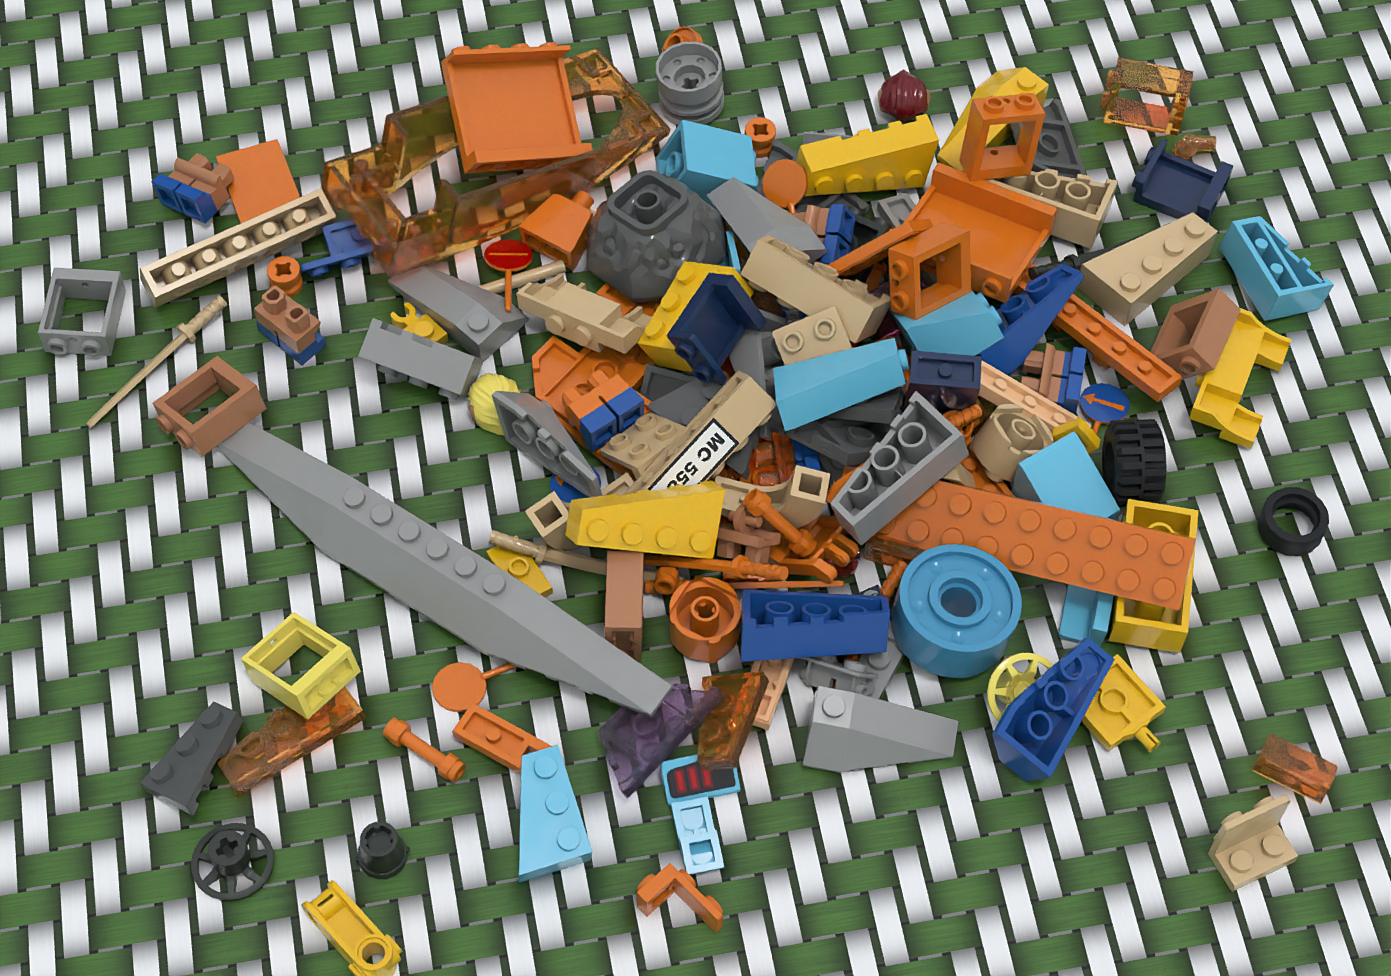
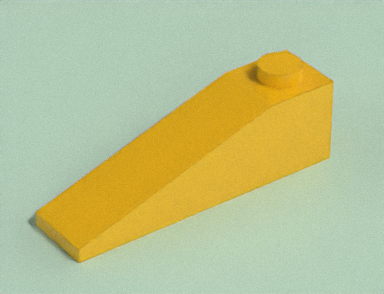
M1026 67L998 70L976 88L939 151L937 159L944 165L965 172L959 159L972 99L1034 93L1039 103L1044 107L1049 84ZM1010 123L990 125L985 148L997 147L1013 134Z

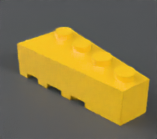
M923 114L915 116V122L902 125L899 120L888 123L887 129L871 132L868 128L857 131V134L848 139L842 140L841 136H836L801 145L796 162L803 167L807 175L808 186L805 196L922 188L925 186L939 138L928 115Z
M705 481L696 485L669 486L667 489L653 491L648 489L635 491V493L624 495L611 494L574 499L570 503L565 535L576 545L713 559L725 489L713 481Z

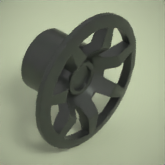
M244 823L225 824L211 830L199 841L192 854L191 872L198 887L210 897L223 901L240 900L251 896L265 885L273 870L274 851L267 836L259 829ZM251 836L257 837L263 843L265 849L249 850L247 846ZM209 843L208 853H202L206 845ZM267 857L265 870L260 877L248 864L250 861H258ZM199 860L214 866L212 871L203 880L199 874ZM240 873L247 879L255 882L246 890L235 892L237 875ZM222 875H225L228 893L215 891L209 885L217 881Z

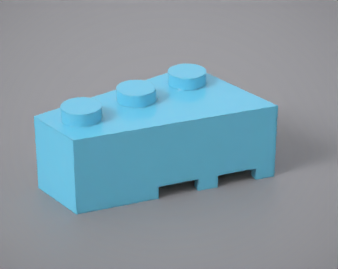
M1261 216L1232 221L1219 248L1264 321L1319 310L1334 284L1328 278L1322 280L1310 269L1311 263L1305 257L1300 260L1287 248L1289 242Z
M558 745L522 755L518 883L591 860L592 849Z

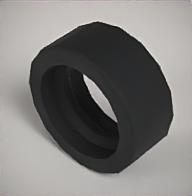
M1285 487L1276 490L1266 499L1259 516V534L1269 547L1281 554L1302 556L1311 553L1320 545L1328 527V510L1323 501L1308 490L1300 487ZM1282 508L1296 509L1309 517L1314 526L1313 530L1306 535L1290 534L1276 524L1273 514L1276 510Z

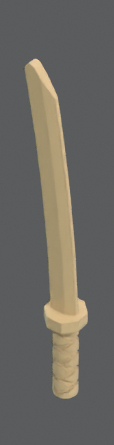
M218 295L203 311H200L192 318L188 324L180 323L176 327L180 334L123 386L86 424L90 428L93 427L185 340L192 343L196 339L194 334L224 309L223 307L227 306L226 301Z
M492 530L489 544L536 558L535 563L542 564L544 560L607 576V561L555 549L547 546L548 544L542 540L540 544H536ZM644 569V583L645 580H656L657 571ZM679 574L680 580H685V576Z

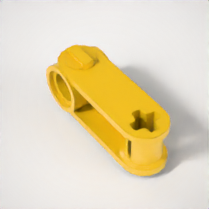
M331 880L327 883L328 888L311 902L305 901L301 904L312 923L350 964L348 968L354 976H393L395 974L396 964L401 961L399 954L402 953V949L388 934L386 936L383 935L335 881ZM380 954L384 956L377 964L366 962L372 955Z

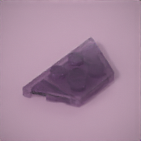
M672 684L673 689L652 717L621 706L597 731L624 797L628 799L724 698L720 689L709 687L708 691L691 690L689 684Z

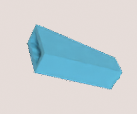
M895 338L773 368L776 403L784 430L795 429L906 384L904 370L910 368L905 349L898 350Z

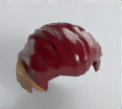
M904 69L887 78L877 93L880 110L884 113H889L901 122H907L915 118V116L923 114L927 111L930 103V92L925 84Z

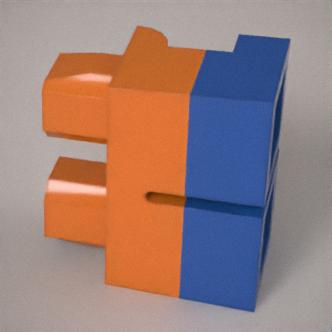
M602 369L594 372L587 379V386L591 389L588 393L583 394L577 387L573 386L562 393V404L568 412L569 425L579 430L584 437V443L591 452L609 442L613 436L617 435V432L618 434L623 433L635 424L639 417L644 415V400L619 374L610 377Z

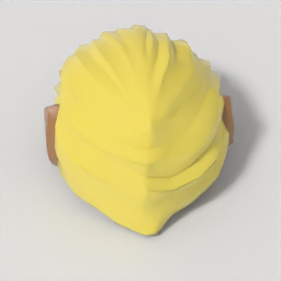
M486 373L477 378L470 386V390L467 393L469 395L467 400L470 403L467 408L470 411L473 422H476L477 425L486 431L504 436L492 394L495 391L522 393V390L518 389L516 382L512 379H508L503 375H497L496 373Z

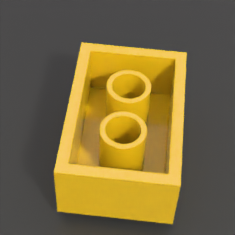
M684 261L637 342L659 367L692 372V368L685 359L677 355L675 346L666 335L708 273L734 275L751 298L754 293L753 289L734 267Z

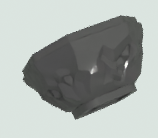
M652 170L636 174L615 191L608 200L602 202L597 207L587 233V269L635 303L661 301L684 261L720 265L726 256L725 221L721 213L703 201L696 192L690 191L687 185L675 178L667 177Z

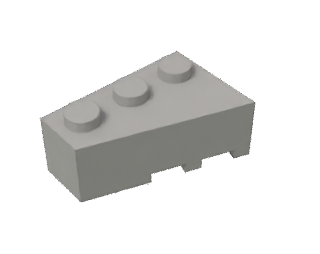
M372 318L358 357L380 364L378 371L397 377L398 372L409 375V383L427 389L429 383L440 387L438 394L457 400L459 395L469 397L467 393L472 383L478 378L484 362L480 358Z

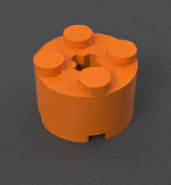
M704 577L702 581L692 583L687 581L680 585L673 593L669 603V635L671 644L683 655L706 663L718 662L721 657L728 654L735 647L740 635L741 606L734 589L724 581L712 577Z

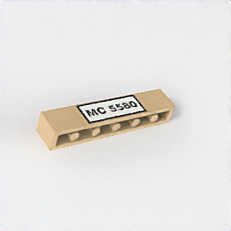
M738 370L624 494L647 489L650 491L667 489L669 486L696 485L717 476L724 468V462L727 458L747 444L748 436L757 426L765 424L771 418L772 410L777 406V403L749 375Z

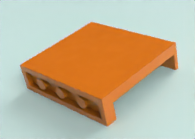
M548 42L539 47H529L526 43L516 44L510 48H500L499 45H488L481 49L459 46L452 49L451 53L441 62L465 174L580 166L594 155L591 143H581L563 56L571 50L570 45L557 46L556 42Z
M938 162L933 169L931 185L904 223L910 220L930 219L933 226L947 222L970 230L971 290L978 293L981 292L983 295L1007 303L1053 232L1058 208L986 180L969 181L965 172ZM936 255L920 262V269L937 276Z

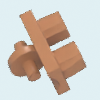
M741 504L736 511L729 513L728 519L732 522H727L718 529L717 556L735 558L741 555V545L743 544L745 545V556L754 563H768L770 546L780 544L781 533L760 529L759 527H761L763 522L762 518L754 517Z

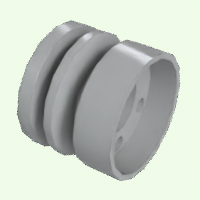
M696 41L672 45L661 53L656 62V79L659 88L660 109L664 117L679 125L682 119L704 125L719 116L724 107L722 63L718 53L710 46Z

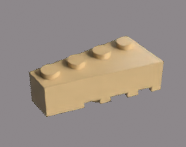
M1045 169V171L1040 172L1031 171L1030 175L986 180L1058 208L1051 235L1092 249L1110 210L1118 183L1117 180L1106 179L1105 183L1090 181L1091 176L1077 174V178L1058 176V171Z
M1192 212L1083 263L1080 271L1083 273L1084 278L1077 289L1125 327L1211 254L1218 231Z
M770 235L757 240L740 274L749 280L748 284L761 292L768 291L777 296L778 303L789 309L797 308L806 314L805 318L828 308L836 307L851 344L852 342L856 344L877 332L891 306L890 296L883 293L879 299L868 293L866 290L868 285L856 279L855 282L848 279L842 280L838 278L837 269L819 262H815L814 265L808 262L810 259L809 255Z

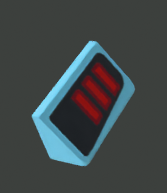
M732 748L660 763V776L668 807L671 803L707 796L708 798L737 793L741 790Z

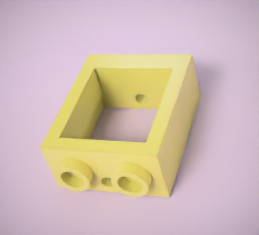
M295 612L241 658L253 683L306 719L315 714L361 672L350 647ZM303 645L323 657L292 686L272 674Z

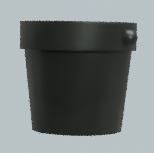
M384 821L373 822L366 826L360 835L358 856L355 857V861L360 864L361 869L369 877L389 879L403 870L410 848L405 845L403 839L391 824Z

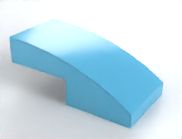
M708 796L671 803L672 817L685 871L693 875L723 869V858L717 830H715Z

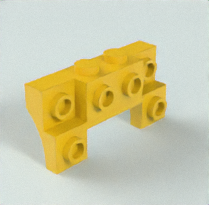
M1241 309L1215 369L1197 376L1195 386L1200 387L1189 419L1221 430L1219 435L1221 439L1252 449L1263 415L1254 413L1239 404L1254 363L1280 372L1292 339L1275 333L1264 326L1252 312Z

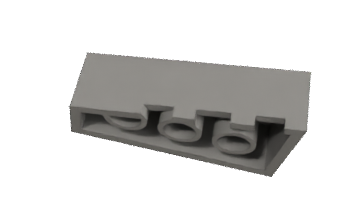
M917 391L909 399L910 404L902 415L898 414L890 424L891 429L887 435L870 450V457L864 465L854 471L830 503L838 523L860 545H863L969 455L963 434Z

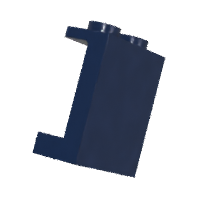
M1161 139L1157 148L1151 147L1144 161V165H1146L1145 170L1139 169L1134 177L1132 187L1136 188L1133 201L1175 219L1182 218L1193 212L1208 223L1228 185L1233 165L1221 161L1217 171L1214 172L1167 153L1165 149L1168 141Z
M708 273L666 336L675 346L677 355L685 359L692 368V374L698 380L704 383L715 382L724 384L728 377L720 367L745 329L761 331L767 320L734 275Z
M912 351L910 355L909 378L905 380L906 384L903 385L904 401L901 411L904 412L909 406V399L915 391L942 415L948 411H962L970 408V406L975 404L980 391L982 357Z

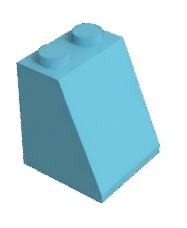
M682 119L656 157L658 173L675 178L687 185L690 191L696 192L703 201L712 207L714 206L708 199L707 194L732 177L755 191L759 184V178L755 172L756 153L753 150L752 138L748 135Z
M971 290L970 293L917 320L891 311V306L888 309L912 351L975 356L1004 338L998 325L1003 323L995 308L989 306L981 292L975 295Z
M1074 431L1018 463L1011 491L1015 497L1109 519H1118L1120 508L1080 438Z

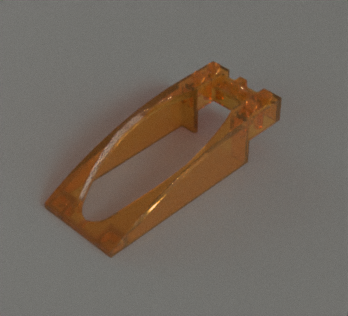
M598 48L563 59L572 101L597 95L613 96L620 100L623 108L621 118L599 148L459 195L446 179H440L434 208L405 218L388 195L395 193L425 167L459 146L449 98L445 96L386 115L381 144L326 161L321 188L337 212L346 210L357 224L358 233L363 239L367 237L373 244L372 256L387 275L393 277L463 252L518 228L530 214L553 194H559L569 200L573 199L578 191H587L667 137L670 133L669 126Z

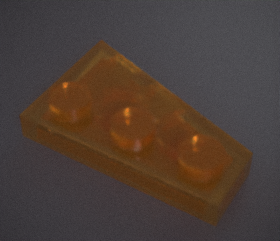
M763 671L702 677L705 699L701 700L700 710L704 714L703 725L699 728L697 761L704 770L736 768L769 683V679Z

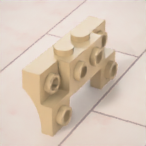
M561 273L543 284L528 282L516 293L518 308L544 319L547 331L596 352H600L608 346L624 354L627 353L639 341L652 318L643 313L641 306H637L633 311L622 316L621 304L587 291L585 283L581 282L576 286L564 281V275Z

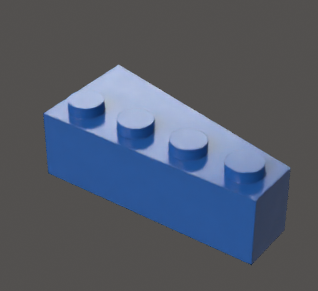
M743 589L741 662L886 652L890 618L888 596Z

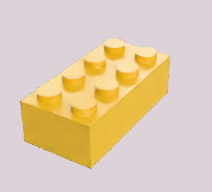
M1128 499L1121 521L1196 538L1199 510ZM1195 547L1180 610L1114 595L1108 641L1180 653L1189 627Z

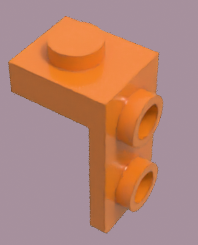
M671 863L664 867L657 875L649 874L637 887V908L646 917L675 892L715 933L719 932L723 927V910L719 903L710 895L706 897L695 888L696 883L690 874L683 869L678 871Z

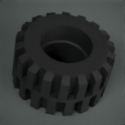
M1155 419L1111 420L1105 431L1102 447V472L1105 484L1119 507H1126L1128 499L1159 504L1165 489L1167 465L1164 437Z

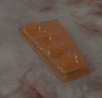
M345 686L309 719H306L287 705L282 710L277 708L267 717L268 723L258 732L252 731L217 765L234 792L239 796L366 719L364 711Z

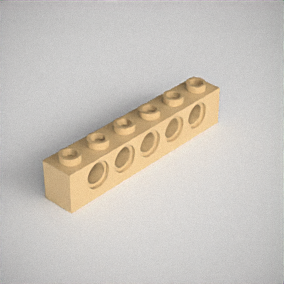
M322 188L141 267L140 280L156 308L323 233L322 227L334 224L336 215Z

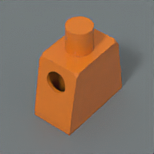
M581 190L578 191L572 200L559 194L551 195L519 225L522 243L555 262L563 260L565 267L574 271L587 247L588 228L593 218V213L589 209L594 204L593 198L587 192Z

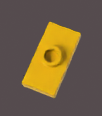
M499 546L486 551L487 558L492 564L514 576L543 597L553 594L551 584L531 556Z

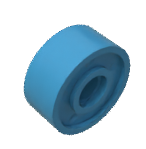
M959 544L933 547L915 557L902 575L891 609L890 622L892 633L902 652L913 663L930 673L951 678L978 675L994 666L1004 655L1021 615V593L1011 572L991 554L972 546Z

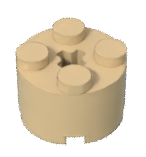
M999 405L970 443V449L986 468L987 476L995 482L1000 483L1003 480L1014 482L1018 463L1053 443V436L1047 425L1035 414L1032 418L1022 414L1025 408L1019 405Z

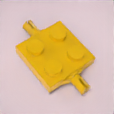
M1117 654L1113 657L1115 660L1086 711L1082 722L1108 751H1111L1123 741L1136 737L1150 753L1161 744V741L1152 734L1147 726L1151 721L1164 713L1166 706Z

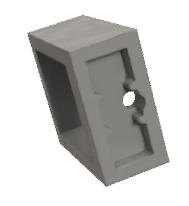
M54 267L38 330V335L45 352L57 355L65 353L84 354L90 357L99 355L112 356L126 293L120 271ZM66 298L108 301L101 332L59 330Z

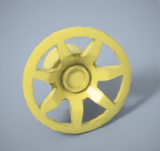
M1018 653L1006 658L996 667L988 683L987 700L989 708L998 722L1009 703L1036 681L1034 677L1037 673L1038 662L1047 669H1050L1053 664L1049 660L1034 653ZM1020 660H1031L1024 673L1017 671L1012 664ZM995 694L1003 704L1007 705L1002 714L996 705Z

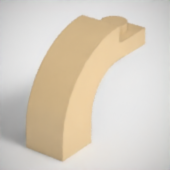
M796 465L789 480L774 486L752 485L716 476L714 482L725 489L721 515L728 517L731 511H736L743 504L745 496L751 490L757 488L771 498L770 505L795 528L805 526L820 515L825 505L830 473ZM761 515L758 516L763 520L761 527H759L760 529L777 531Z
M625 473L601 490L602 495H623L634 481L628 473ZM555 491L525 511L549 546L560 550L586 547L576 545L565 535L570 503L563 502Z

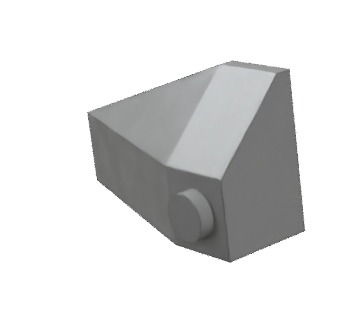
M734 177L707 194L710 202L721 213L725 223L733 231V234L749 256L757 240L769 235L809 255L810 259L808 262L810 264L828 252L809 225Z
M413 260L409 261L388 280V284L423 314L427 313L472 356L484 361L529 321L528 317L513 304L510 312L505 311V297Z
M760 310L767 320L761 331L745 329L728 356L735 373L739 370L749 375L776 402L773 368L784 366V362L772 332L794 321ZM776 406L772 410L771 418L759 428L758 433L762 439L784 445L789 442V437L784 434V426L778 406Z
M495 391L492 394L507 442L586 496H603L598 477L555 415V411L549 403L544 400L539 401L528 393Z
M818 686L813 698L802 766L842 773L855 769L885 767V765L910 764L952 758L958 721L855 692Z

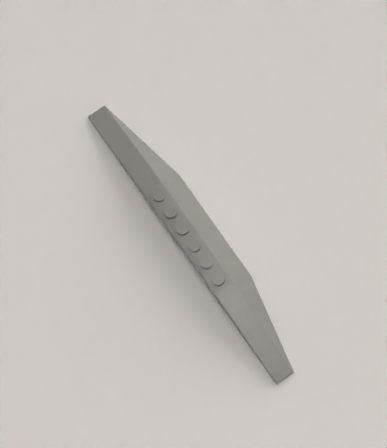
M249 422L216 446L319 550L483 654L510 661L512 665L525 670L528 668L542 673L551 680H560L576 686L578 690L593 695L595 693L603 696L612 703L650 717L655 714L673 689L671 684L514 576L363 483Z

